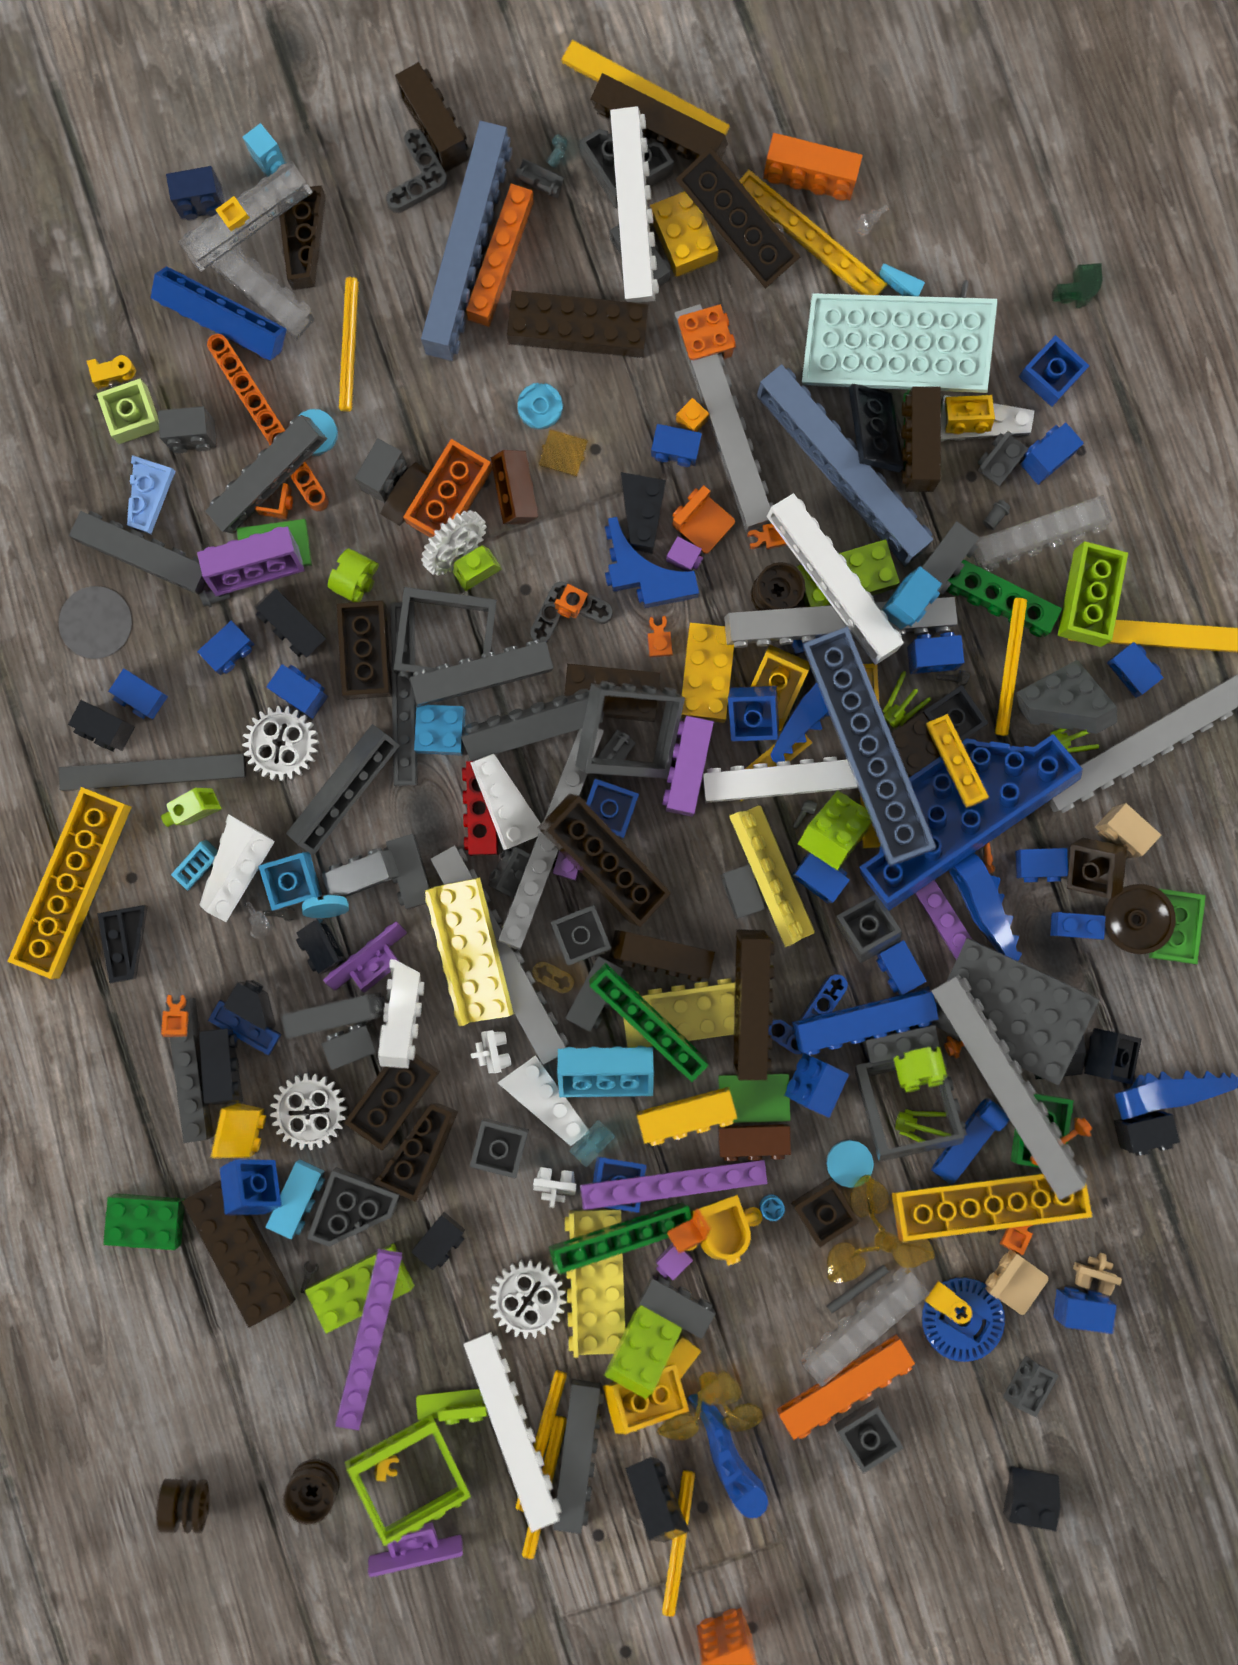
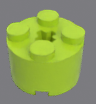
M348 548L338 558L337 562L340 564L337 570L332 569L328 580V588L352 602H360L364 592H370L375 583L372 577L376 573L379 563Z
M931 1047L904 1053L905 1058L899 1060V1056L893 1058L900 1087L905 1088L907 1093L920 1089L919 1086L926 1084L929 1087L940 1086L943 1084L944 1078L947 1077L940 1047H936L935 1052H932Z

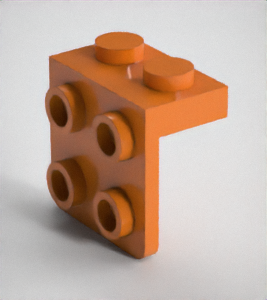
M721 304L681 315L678 318L679 328L690 360H697L718 353H722L723 359L732 357L733 350L736 348V342L733 334L729 332V319L727 314L723 313Z
M703 485L700 490L697 488L693 490L688 497L689 502L684 507L680 505L672 515L674 517L672 526L692 544L701 548L704 554H708L734 526L735 519L710 498L711 491Z

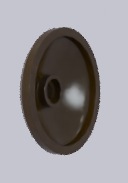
M1133 884L1123 887V892L1108 900L1103 915L1106 916L1105 930L1110 940L1118 948L1132 954H1148L1162 948L1171 938L1176 924L1175 911L1169 898L1159 889L1146 884ZM1134 915H1137L1139 917V922L1137 924L1133 923L1132 917Z

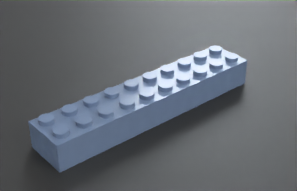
M484 121L479 122L421 337L426 355L452 361L454 354L459 352L460 341L458 338L460 332L463 333L465 330L466 319H464L470 300V293L474 289L478 276H475L477 268H481L483 263V254L481 252L483 246L487 247L488 226L493 225L495 212L493 211L494 204H498L500 200L501 190H498L500 182L504 183L505 163L511 159V137H508L507 127Z
M781 364L760 382L757 397L881 540L886 539L889 550L906 567L922 554L934 540L931 537V531L927 526H922L916 520L917 516L911 508H906L903 505L900 495L895 490H890L882 474L876 473L871 466L859 462L855 443L850 438L844 437L838 423L834 420L831 421L825 415L824 407L820 403H815L811 398L809 390L804 385L800 386L795 380L796 376L792 370L786 369Z
M848 626L803 643L804 652L889 867L935 850L936 846Z

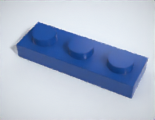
M219 1000L208 1021L221 1029L233 1030V1034H236L238 1039L269 1056L282 1034L273 1029L265 1031L224 1008L223 1006L226 1002Z

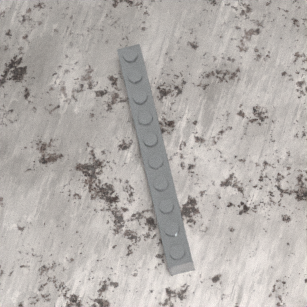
M701 304L674 312V323L703 408L709 412L708 422L745 531L748 532L763 525L771 524L767 515L773 503L768 502L766 482H761L759 473H761L760 464L752 456L751 452L754 451L753 444L750 438H746L744 418L738 415L739 403L737 397L731 394L730 388L732 383L729 375L724 374L722 367L725 364L722 354L718 353L697 360H690L679 328L678 318L681 315L702 310Z
M955 597L937 598L932 604L929 603L924 608L927 611L925 615L911 627L906 626L900 630L889 620L888 622L894 629L899 631L901 636L906 635V632H914V635L927 634L928 630H936V633L950 632V629L958 624ZM875 602V604L881 610L886 602ZM833 606L728 613L724 617L727 645H734V648L748 647L749 643H757V646L771 645V642L779 641L780 645L794 643L793 640H802V643H806L847 627ZM850 631L853 640H855V639H856L855 636H854V635L852 634V632Z
M1238 674L1081 764L1080 767L1083 769L1081 779L1048 801L1052 811L1061 810L1064 813L1075 807L1073 802L1081 798L1083 802L1095 795L1093 791L1101 787L1104 790L1114 784L1113 779L1121 776L1123 779L1135 772L1133 770L1135 766L1140 764L1144 767L1153 762V756L1159 752L1161 755L1172 751L1174 749L1173 744L1178 741L1183 744L1194 738L1192 733L1200 730L1202 733L1213 727L1212 722L1219 718L1223 721L1232 716V710L1238 707Z
M582 728L578 730L545 819L569 793L580 795L588 774L575 766ZM598 728L592 758H594L597 747L604 732V730ZM541 831L538 834L497 941L518 950L521 949L558 852V848Z
M454 845L431 858L444 884L479 878L474 868L469 870L466 861L469 859L463 848L458 849ZM484 888L483 892L512 1009L541 1063L544 1065L558 1057V1049H564L570 1043L564 1032L559 1034L555 1027L558 1021L552 1011L547 1012L544 1006L547 1001L542 992H536L532 985L536 981L530 970L525 972L522 963L525 961L519 950L514 952L512 947L497 942L502 930L499 924L502 922V919L496 909L491 910L488 904L491 899Z
M958 974L933 989L932 993L1058 1199L1061 1200L1084 1188L1087 1182L1086 1178H1088L1081 1165L1077 1166L1074 1162V1153L1068 1144H1063L1059 1137L1061 1132L1057 1125L1050 1123L1046 1116L1048 1111L1042 1102L1038 1103L1033 1094L1036 1092L1029 1081L1025 1082L1021 1076L1022 1068L1016 1060L1012 1061L1010 1058L1008 1045L1003 1039L999 1040L995 1033L997 1028L990 1018L986 1019L982 1012L984 1011L982 1003L978 998H973L970 993L972 988L965 977L961 978Z

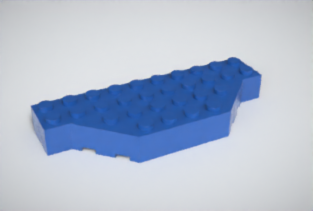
M1054 734L1035 747H1017L991 741L990 743L978 742L976 739L968 738L963 740L962 743L989 796L987 800L968 808L965 807L941 756L909 778L936 848L933 851L889 867L880 845L879 854L860 866L861 876L888 911L1081 779L1083 769Z

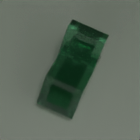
M1101 263L1078 265L1073 272V283L1057 284L1052 292L1053 302L1060 301V303L1066 304L1075 300L1076 309L1088 305L1102 286Z

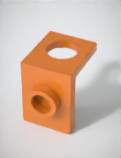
M283 483L278 510L256 506L255 510L262 516L287 519L288 509L291 510L293 506L292 489L288 484Z
M567 584L560 600L556 599L555 601L557 613L566 618H570V616L577 618L588 593ZM568 594H578L580 597L579 603L574 606L569 605L566 601Z
M697 1209L691 1220L668 1231L667 1234L680 1254L705 1241L711 1228L700 1210Z

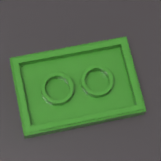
M305 519L237 528L238 540L249 538L253 534H263L277 527L284 528L288 526L299 547L303 566L312 565L307 522Z
M1159 889L1169 898L1173 905L1176 924L1169 941L1159 950L1149 953V958L1198 964L1206 895Z
M788 1073L767 1074V1080H738L736 1075H718L719 1089L729 1087L737 1113V1119H734L733 1122L790 1121V1098L784 1096L789 1083Z

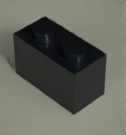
M443 1212L411 1253L431 1270H434L437 1265L441 1268L450 1257L447 1255L452 1247L457 1249L465 1239L462 1236L465 1229Z

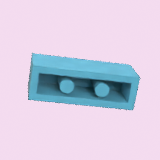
M302 1160L296 1161L280 1195L282 1206L273 1210L265 1228L289 1239L295 1237L296 1234L300 1235L306 1223L302 1220L306 1212L310 1214L316 1202L313 1196L316 1191L320 1192L326 1180L323 1178L325 1171Z

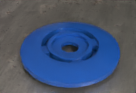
M957 1277L942 1282V1284L956 1293L955 1295L971 1307L972 1317L968 1325L960 1326L945 1314L943 1319H940L941 1312L925 1301L922 1310V1327L927 1340L938 1353L954 1361L968 1362L986 1356L999 1343L1005 1327V1314L1000 1299L991 1295L985 1289L987 1285L976 1279ZM962 1306V1308H955L957 1315L961 1312H965V1306ZM986 1319L982 1332L974 1339L973 1336L981 1328L982 1320Z

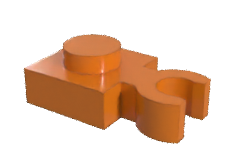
M772 523L763 525V532L751 530L747 533L748 537L755 536L758 539L756 543L750 544V549H757L763 543L766 544V549L787 545Z
M662 616V624L659 626L655 625L653 617H650L649 625L654 633L647 634L649 658L672 656L671 631L664 632L667 624L666 617Z
M168 995L166 1001L170 1011H163L161 1035L163 1037H187L189 1013L182 1011L186 1005V998L184 995H181L180 1002L173 1004V997Z
M1033 1225L1007 1228L1000 1245L1013 1250L1019 1255H1023L1033 1235L1027 1229Z

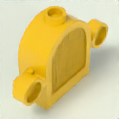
M738 1195L699 1208L711 1228L707 1239L700 1243L703 1251L713 1259L726 1260L727 1265L740 1262V1256L747 1250L750 1243L751 1232L749 1227H754L761 1223V1211L756 1207H750L743 1211ZM693 1210V1211L690 1212L692 1218H693V1215H694L695 1210ZM697 1245L691 1247L686 1251L694 1250L697 1247Z

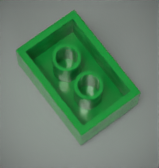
M1038 1093L1033 1094L1038 1103L1042 1102L1048 1111L1046 1116L1050 1123H1055L1061 1132L1059 1137L1062 1138L1068 1135L1074 1100ZM1015 1128L1010 1161L1020 1165L1039 1167L1030 1161L1032 1155Z
M119 1193L107 1197L103 1245L163 1250L177 1249L182 1244L185 1209L182 1201L185 1198Z

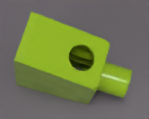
M482 545L455 561L453 574L466 592L502 570L490 549Z
M194 788L167 803L168 812L162 814L161 819L166 827L173 824L190 825L222 810L212 788Z

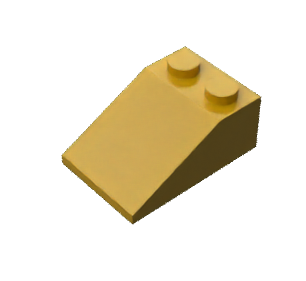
M769 645L750 687L777 686L779 731H781L808 674L810 664L802 658Z
M241 1103L223 1108L211 1157L247 1158L258 1152L261 1145V1138H258L259 1132L266 1123V1115H263L265 1109Z
M676 1364L664 1368L654 1392L647 1399L616 1382L603 1385L615 1434H628L689 1412Z

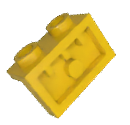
M992 395L945 398L947 420L945 433H985L992 430L995 420Z

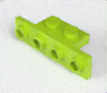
M480 1389L424 1394L416 1397L418 1420L432 1414L434 1419L439 1418V1421H445L446 1425L460 1423L459 1419L469 1418V1422L482 1421L483 1417L488 1415Z

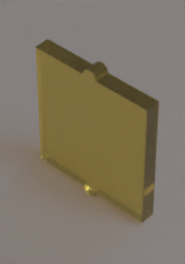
M550 429L546 443L542 445L543 452L539 466L577 477L581 463L585 460L584 453L588 440Z

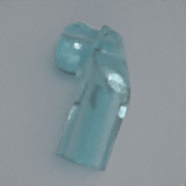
M560 134L555 135L552 144L556 147L546 160L553 168L557 167L565 155L568 146L567 138L562 137Z

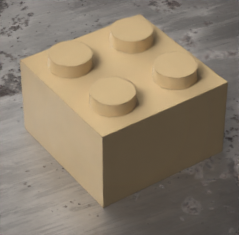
M1127 803L1112 807L1095 826L1099 831L1098 835L1106 842L1110 841L1113 844L1127 847L1126 858L1143 856L1161 836L1156 829Z

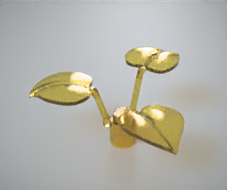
M864 1175L854 1185L850 1195V1205L858 1217L863 1218L870 1215V1218L878 1227L879 1232L874 1239L875 1246L855 1250L852 1244L843 1242L832 1247L827 1258V1278L831 1282H848L860 1276L866 1266L865 1259L859 1255L862 1252H878L881 1249L887 1253H893L897 1264L904 1268L917 1267L929 1260L935 1259L934 1250L928 1239L903 1242L899 1241L898 1235L896 1237L894 1234L885 1231V1228L876 1219L874 1213H882L887 1208L889 1196L885 1187L869 1175Z
M724 1370L718 1376L714 1372H706L699 1377L701 1391L697 1393L698 1402L695 1416L693 1417L690 1413L678 1414L663 1423L657 1429V1433L672 1440H686L693 1437L700 1428L697 1421L700 1418L702 1401L708 1405L722 1404L725 1412L728 1414L723 1418V1424L732 1431H745L755 1427L762 1421L763 1415L758 1406L749 1403L738 1405L733 1411L730 1410L727 1404L736 1402L742 1395L739 1384Z

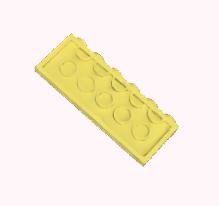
M759 805L747 811L730 815L729 817L785 947L814 934V927L762 806Z
M480 877L439 885L425 890V900L429 907L431 924L435 930L437 948L441 954L443 972L446 974L449 986L448 992L452 998L454 1016L457 1019L458 1026H464L470 1022L513 1015L510 996Z
M731 978L717 980V985L708 986V981L694 983L695 988L685 989V985L672 986L671 991L662 992V988L648 990V995H641L688 1041L734 1035L735 982H731ZM624 1019L628 1048L653 1046Z
M570 1210L569 1217H565V1231H570V1239L620 1223L622 1222L621 1210ZM623 1253L566 1272L567 1279H571V1288H567V1303H572V1312H568V1327H573V1336H569V1351H573L574 1358H578L579 1355L614 1354L625 1332Z

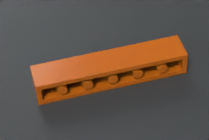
M514 184L510 185L466 309L469 321L487 327L491 325L534 203L532 190Z
M896 1334L777 1408L778 1415L793 1440L798 1437L802 1439L809 1435L811 1429L815 1426L827 1424L831 1420V1416L838 1412L841 1414L848 1411L852 1406L851 1404L855 1401H863L870 1397L871 1391L878 1387L884 1388L892 1382L891 1379L895 1376H902L912 1370L911 1366L915 1365V1362Z

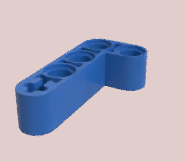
M838 974L829 975L798 1020L832 1012L847 990V980ZM839 979L840 981L838 984L841 986V988L834 989L831 993L832 995H835L834 999L831 996L823 993L824 990L830 992L833 988L831 981H837ZM820 998H826L829 1002L828 1008L824 1011H820L817 1007V1002ZM773 1019V1025L780 1023L783 1026V1033L780 1036H774L771 1032L772 1026H769L768 1031L772 1039L790 1052L802 1054L803 1052L798 1049L795 1050L791 1046V1041L795 1037L793 1027L782 1020Z
M985 1098L965 1122L967 1135H965L963 1144L946 1147L933 1164L931 1171L949 1185L954 1184L995 1130H1002L1010 1119L1005 1110L993 1100Z

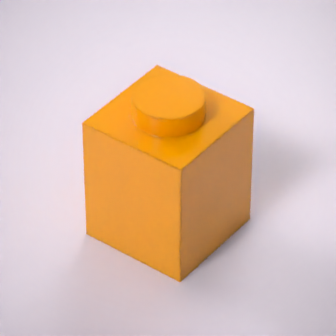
M691 398L677 413L676 423L682 429L698 432L708 422L709 412Z

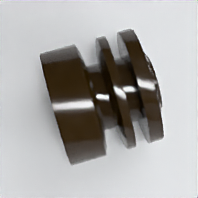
M785 562L773 563L765 567L753 582L751 588L752 603L758 611L795 608L804 596L805 580L801 572L793 565ZM773 589L780 592L778 597L776 594L771 593Z
M312 1459L301 1463L294 1470L283 1495L284 1507L287 1514L293 1520L306 1525L316 1524L327 1517L331 1512L340 1488V1480L335 1468L326 1461Z
M165 1479L163 1481L158 1496L156 1515L159 1532L176 1533L181 1521L184 1533H190L192 1529L196 1534L203 1532L210 1507L208 1481L199 1480L196 1484V1481L191 1479L185 1491L182 1479Z

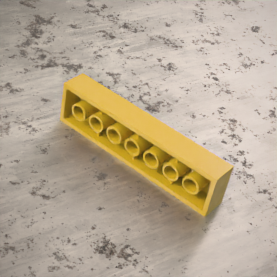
M80 788L7 962L49 979H60L132 806L92 790Z
M1043 1173L892 1193L898 1239L903 1242L1092 1217L1087 1184L1084 1188L1059 1200Z

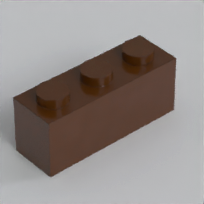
M502 450L492 456L491 463L503 524H527L538 518L526 451Z
M788 1124L718 1126L719 1156L724 1157V1161H738V1157L748 1156V1160H762V1156H771V1159L776 1160L785 1159V1155H791L790 1126Z

